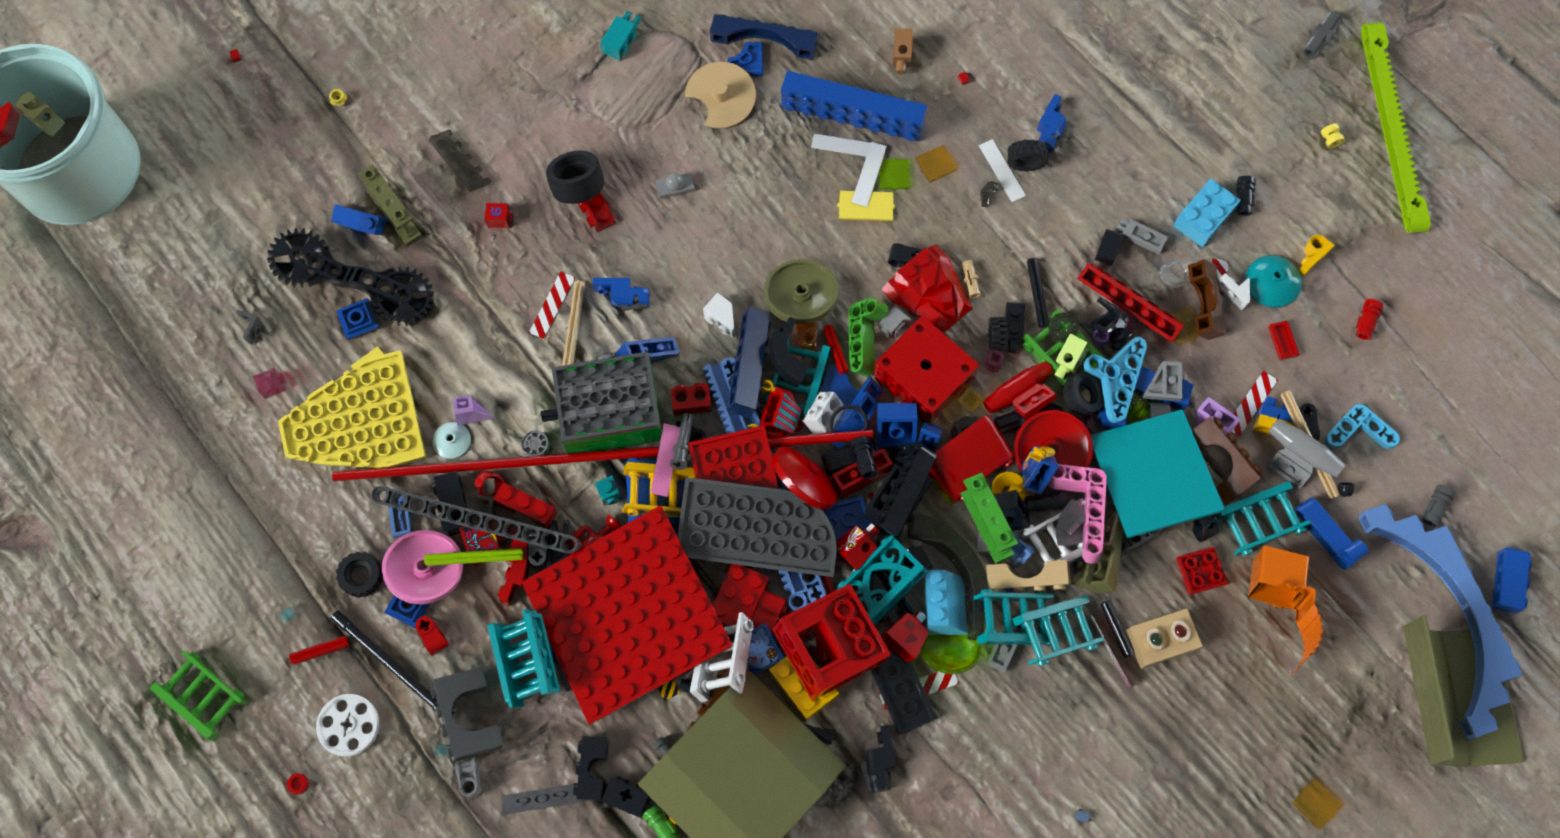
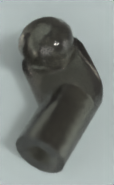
M993 181L987 182L980 190L982 207L990 206L989 195L998 190L997 183Z

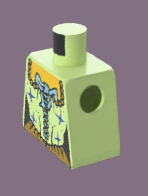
M1070 333L1056 359L1059 367L1054 375L1065 380L1069 372L1075 374L1090 350L1088 342ZM1068 358H1073L1070 363L1066 362Z

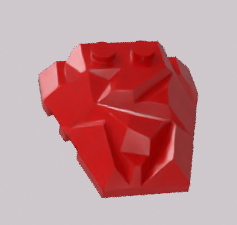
M937 244L930 246L928 249L924 248L894 274V277L881 289L893 304L910 310L909 313L913 315L917 314L920 317L923 315L943 332L948 331L973 309L949 257Z

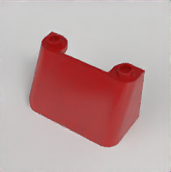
M985 415L935 452L936 458L929 474L934 477L933 480L953 504L958 501L961 503L963 502L961 492L967 490L963 480L981 472L984 478H986L998 468L1004 467L1007 469L1014 463L1015 455L989 415Z

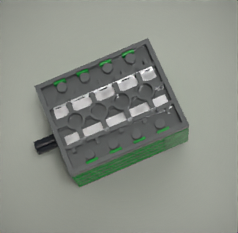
M648 352L552 367L557 408L543 410L540 414L542 422L559 420L561 441L567 454L602 451L661 441L663 430L654 373Z

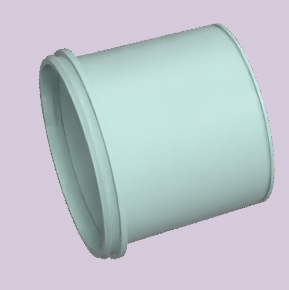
M22 44L0 50V107L8 102L15 107V103L20 99L21 95L31 92L45 102L62 120L77 116H88L75 140L64 151L42 164L19 169L25 150L33 139L43 131L21 114L14 139L0 148V185L33 215L53 224H83L110 213L125 200L137 181L140 170V151L132 133L105 100L102 86L95 73L77 56L49 45ZM42 115V121L48 119L47 116Z

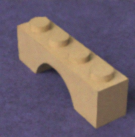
M1068 560L1046 561L1043 570L1032 578L1017 576L1009 564L986 565L988 589H993L996 593H1005L1006 589L1013 588L1014 592H1024L1027 587H1033L1034 591L1046 590V586H1054V590L1066 589V585H1071Z

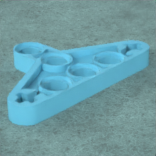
M1135 337L1130 340L1110 360L1094 354L1087 357L1083 362L1084 369L1088 373L1101 378L1106 415L1112 423H1119L1127 416L1147 349V344L1141 337ZM1129 358L1135 361V368L1128 364ZM1090 359L1096 361V369L1090 366ZM1107 367L1113 370V377L1107 374ZM1124 375L1130 378V385L1123 381ZM1119 392L1125 395L1124 402L1118 398Z

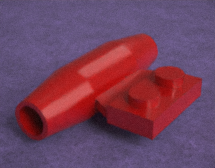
M1047 361L1023 370L1000 385L983 401L985 409L990 414L1014 405V409L1025 419L1029 418L1057 399L1056 393L1043 384L1054 373L1053 368Z

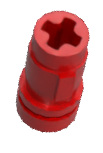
M1375 299L1365 300L1361 310L1362 316H1359L1356 325V336L1363 340L1371 339L1377 319L1380 318L1384 307L1382 302Z

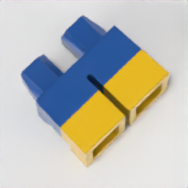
M1267 397L1263 405L1258 409L1257 420L1252 431L1270 435L1269 430L1277 419L1294 427L1295 425L1285 404L1283 403L1282 409L1277 408V400Z

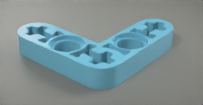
M1362 404L1353 406L1324 439L1327 447L1337 449L1359 427L1385 449H1392L1400 441L1396 431ZM1358 411L1362 412L1361 416L1356 420L1352 419ZM1375 422L1378 425L1379 430H1371L1369 427V423ZM1342 423H1349L1351 431H1345L1342 428ZM1338 433L1341 434L1335 443L1331 441ZM1389 436L1392 438L1390 443L1386 441Z

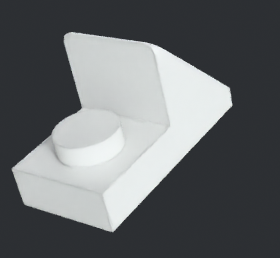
M1226 273L1219 278V289L1242 311L1250 302V278L1240 286Z

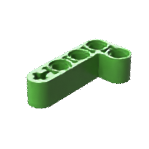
M874 298L854 303L849 309L850 369L852 372L865 377L871 376L875 369L874 322L885 318L888 313V306Z

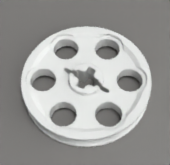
M355 694L337 696L331 699L318 715L316 723L318 739L322 746L333 754L344 757L358 755L368 749L376 739L380 724L379 715L374 705L362 696ZM344 700L348 706L345 711L340 712L337 709V705L340 701ZM360 704H366V713L359 715L357 707ZM331 716L333 724L331 727L325 728L323 721L326 717ZM350 720V723H352L353 725L352 727H348L346 731V728L343 727L344 723H348V721ZM366 723L373 725V730L369 734L363 733V726ZM334 735L338 736L339 743L335 747H331L329 739ZM352 739L359 741V745L355 750H350L348 746Z

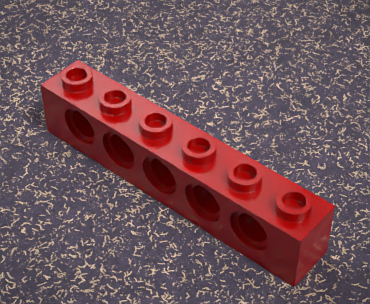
M1092 262L1087 263L1077 278L1171 342L1176 339L1186 325Z

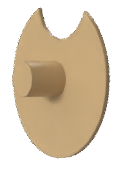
M713 62L702 66L690 77L685 89V99L696 98L706 105L708 118L704 123L705 126L729 128L742 122L751 113L756 100V89L750 75L741 67L729 62Z

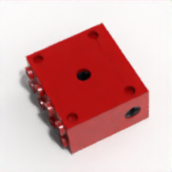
M922 315L875 362L874 378L879 384H884L888 387L889 392L894 397L898 396L903 401L902 403H916L917 417L921 421L931 424L976 378L979 364Z

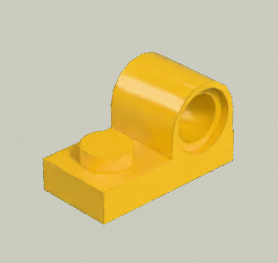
M1322 235L1312 236L1304 247L1307 257L1302 260V267L1299 269V272L1303 276L1306 275L1335 245Z

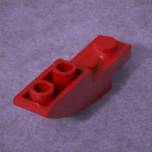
M518 528L514 529L512 535L518 532ZM512 539L511 547L508 546L507 549L521 548L524 552V557L522 560L507 561L512 566L508 567L506 571V582L504 586L500 587L498 597H500L499 600L502 604L508 606L512 602L516 588L524 590L522 581L528 579L530 569L528 543Z

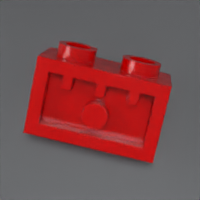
M598 193L590 200L578 203L581 212H586L588 216L586 218L590 228L594 227L597 233L616 224V220L601 193Z

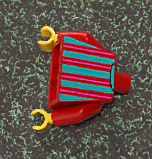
M770 380L764 381L762 384L766 385L768 389L762 387L761 393L767 394L770 392L759 426L765 425L767 438L785 437L787 434L799 432L803 426L802 422L799 421L801 408L796 404L793 394L778 386L776 388L773 387V383ZM750 424L747 427L754 428L758 426L756 424Z

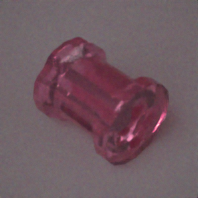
M991 350L985 360L987 370L990 372L1000 370L1004 360L1003 353L998 350Z

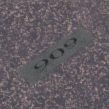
M574 784L501 796L503 815L583 801H578L576 796L573 795Z

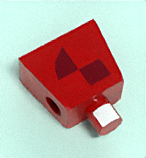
M917 611L914 616L906 613L880 636L906 662L914 660L918 656L929 633L922 625L926 620V616L920 611Z

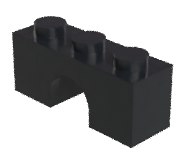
M582 736V741L578 742V753L581 755L580 762L576 763L575 773L578 774V783H574L573 795L576 796L578 801L602 802L605 781L592 778L590 768L594 762L608 759L609 739L607 737Z

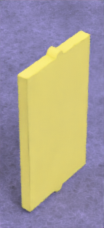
M840 191V201L838 203L839 219L893 221V209H895L893 204L894 192H872L866 207L851 203L855 191Z

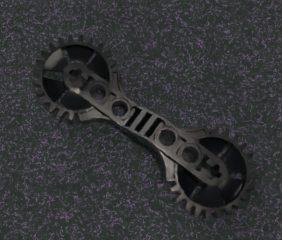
M297 228L294 229V233H291L288 229L286 236L280 233L281 239L274 238L276 244H270L272 250L267 251L268 255L271 256L267 258L268 263H271L269 268L273 270V276L279 275V282L285 279V285L292 282L294 288L297 283H300L301 288H303L304 283L311 287L318 283L328 282L337 287L360 290L370 297L373 308L379 309L377 311L378 315L384 314V321L390 318V324L397 321V325L400 326L401 322H404L407 327L408 322L411 321L415 325V319L421 322V315L427 317L428 312L426 310H432L430 304L434 303V299L430 297L434 296V292L430 291L432 284H428L429 279H423V273L416 275V269L409 272V267L402 271L401 266H399L398 272L393 267L385 271L374 272L365 267L344 265L333 259L329 247L324 246L325 240L319 241V234L313 237L312 230L306 234L305 228L302 229L301 233H298ZM289 255L290 262H275V257ZM318 262L321 264L318 268L312 267L314 263ZM332 270L339 271V273L334 276L329 274ZM365 279L373 280V282L368 285L363 283ZM384 286L391 288L388 292L381 291V288ZM412 292H426L427 297L413 299Z

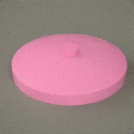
M431 530L414 531L398 538L388 548L382 562V573L387 588L397 598L412 604H429L445 598L458 586L463 575L464 565L427 566L424 563V556L426 554L461 552L458 545L445 534Z

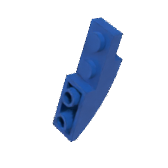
M867 378L851 405L861 408L869 420L877 409V401L884 390L873 378ZM845 409L836 423L834 431L835 433L860 431L865 425L864 418L854 409ZM840 442L832 443L837 449L846 445Z

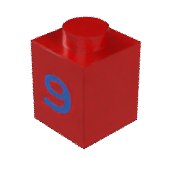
M486 203L484 220L487 227L510 228V222H513V211L510 210L508 204Z

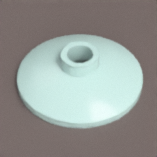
M457 422L443 424L434 433L432 441L434 450L439 456L446 459L461 457L468 451L471 444V435L464 425L457 426ZM453 436L452 441H447V438Z

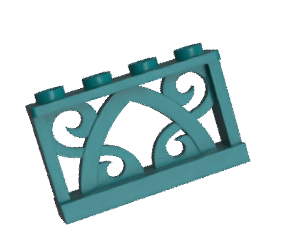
M892 535L885 537L880 542V546L857 571L853 569L852 575L847 580H842L837 586L838 589L848 584H851L852 588L858 586V591L855 593L857 595L863 594V597L859 600L861 603L865 601L869 610L867 614L874 626L928 572ZM891 549L899 551L900 556L897 563H894V554L891 558L886 557V554ZM905 556L915 565L912 569L901 565ZM892 570L889 576L892 589L889 592L883 589L870 590L873 572ZM897 571L898 574L896 576H901L902 578L899 582L894 581V576ZM882 594V599L878 602L876 600L877 596L873 599L872 596Z

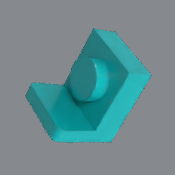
M612 475L594 483L604 505H613L622 498Z

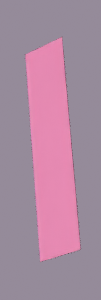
M664 423L651 493L668 497L673 472L670 460L674 456L673 446L677 443L680 427Z

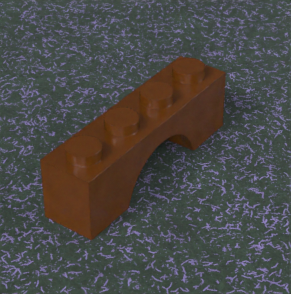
M1205 259L1188 265L1190 283L1197 291L1200 300V313L1194 317L1196 334L1207 340L1225 335L1216 265Z

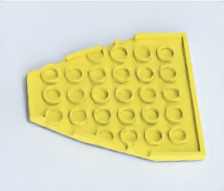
M399 350L358 363L359 366L351 371L347 370L337 380H331L306 397L307 400L299 407H294L288 415L282 417L278 423L285 457L326 466L364 468L396 467L427 458L402 351Z

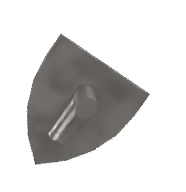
M1074 499L1065 506L1059 516L1056 528L1057 546H1070L1083 542V525L1086 517L1084 516V508Z

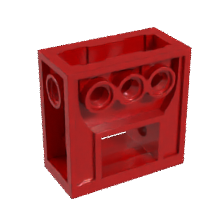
M851 584L780 618L772 629L811 701L879 667L891 656ZM811 632H814L831 662L820 669H817L800 639Z

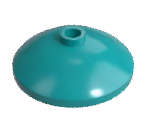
M1275 255L1260 257L1252 262L1246 271L1245 281L1250 278V296L1263 306L1271 308L1284 307L1291 304L1300 294L1302 288L1301 275L1296 266L1283 257Z

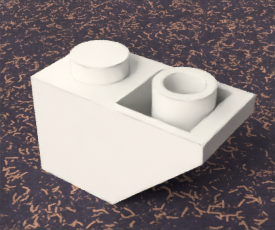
M716 293L703 308L704 319L710 324L714 323L724 335L728 334L733 338L735 330L732 303L719 293Z

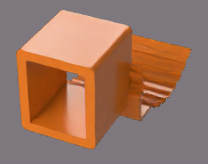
M1263 546L1253 559L1248 597L1263 601L1266 604L1270 603L1274 607L1277 606L1281 609L1285 607L1296 611L1295 622L1300 629V634L1303 636L1304 652L1302 653L1303 658L1300 664L1291 673L1293 675L1318 648V643L1322 639L1320 635L1323 633L1321 629L1323 625L1320 622L1321 616L1318 614V609L1315 605L1316 590L1306 586L1310 557L1270 546Z

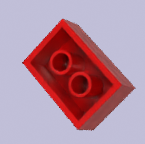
M731 564L713 604L723 627L736 625L739 613L741 612L751 620L764 590H767L770 583L769 577L742 565Z

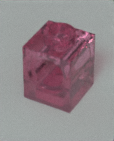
M275 367L253 376L258 392L265 399L286 391L284 383H287L286 378Z

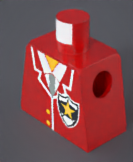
M872 523L864 531L856 525L836 540V549L857 571L877 549L872 539L879 533V530Z

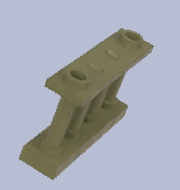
M372 164L358 173V176L368 188L367 192L384 216L387 217V220L405 245L408 247L421 239L422 235L413 224V218L376 167Z

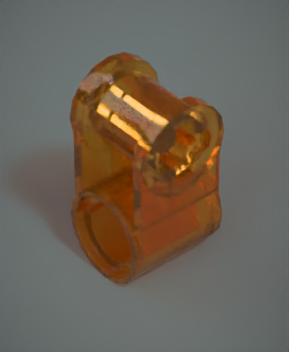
M815 322L796 324L800 348L815 351L817 348Z

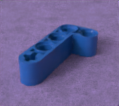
M1310 497L1295 508L1294 511L1301 522L1311 521V524L1306 528L1340 568L1347 570L1369 553L1367 546L1361 540L1356 539L1352 542L1316 499Z

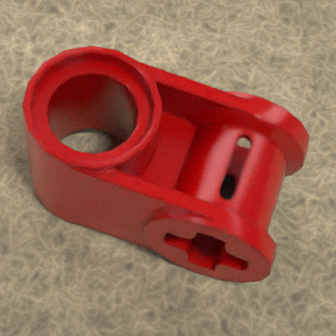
M423 616L416 621L415 628L431 656L450 646L434 620ZM425 623H428V624H429V625H428V628H429V629H428L427 631L424 629V628H425V625H424Z

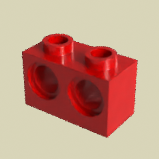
M695 383L693 386L687 387L685 385H678L670 389L674 416H680L684 413L712 412L708 384ZM702 394L705 396L702 400L696 399L697 395ZM679 397L686 398L684 402L676 401Z

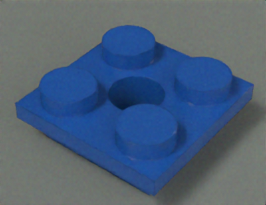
M368 298L336 310L347 340L380 328ZM361 315L359 321H353L354 316Z
M394 595L384 613L415 628L416 621L424 616L430 603L413 604L410 609H404L405 601Z

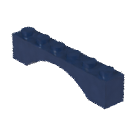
M714 14L710 28V41L728 45L747 38L767 39L783 45L796 57L813 60L818 42V32L779 26L774 23L768 24L758 20L751 21L741 17H729L724 14Z

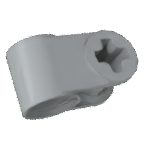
M472 757L471 760L463 762L456 761L455 771L460 793L469 799L477 798L481 793L480 770L477 757ZM474 783V790L471 793H466L467 785Z

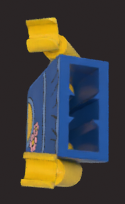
M1034 446L1031 448L1029 455L1022 464L1023 482L1018 485L1013 483L1008 491L1017 490L1018 493H1024L1030 490L1041 494L1059 467L1054 457L1055 450L1046 446Z

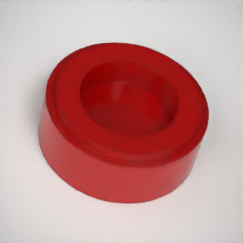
M295 773L289 777L287 788L291 793L300 795L308 790L310 782L306 775Z

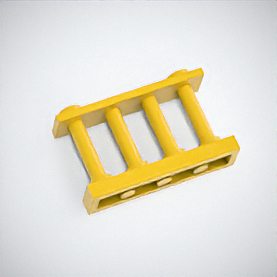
M626 463L623 475L631 478L630 503L624 505L622 513H627L629 516H638L658 507L657 494L651 493L656 464ZM687 467L684 470L673 468L669 488V507L662 506L668 517H680L681 508L676 507L677 482L679 480L685 481L686 477L695 478L694 468ZM640 477H648L650 480L649 505L638 504V483Z

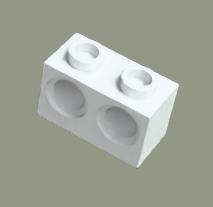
M820 392L808 410L803 422L813 434L831 433L829 429L830 418L833 412L839 407L844 406V404L835 392ZM844 410L840 411L836 415L833 421V428L835 427Z

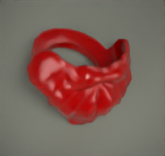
M488 470L481 472L475 479L478 493L485 500H493L502 483H505L500 474ZM486 479H494L495 490L490 496H486L482 491Z

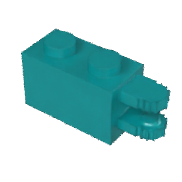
M626 11L622 18L616 16L600 42L602 53L621 60L623 55L628 53L631 42H634L637 38L638 33L636 29L641 23L642 17L637 15L630 22L629 20L632 17L630 11Z

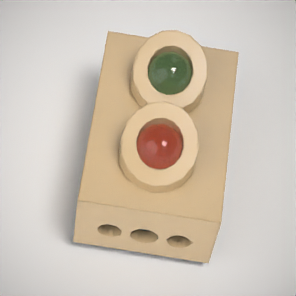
M1188 609L1132 626L1126 631L1135 651V657L1140 669L1198 651L1203 647Z

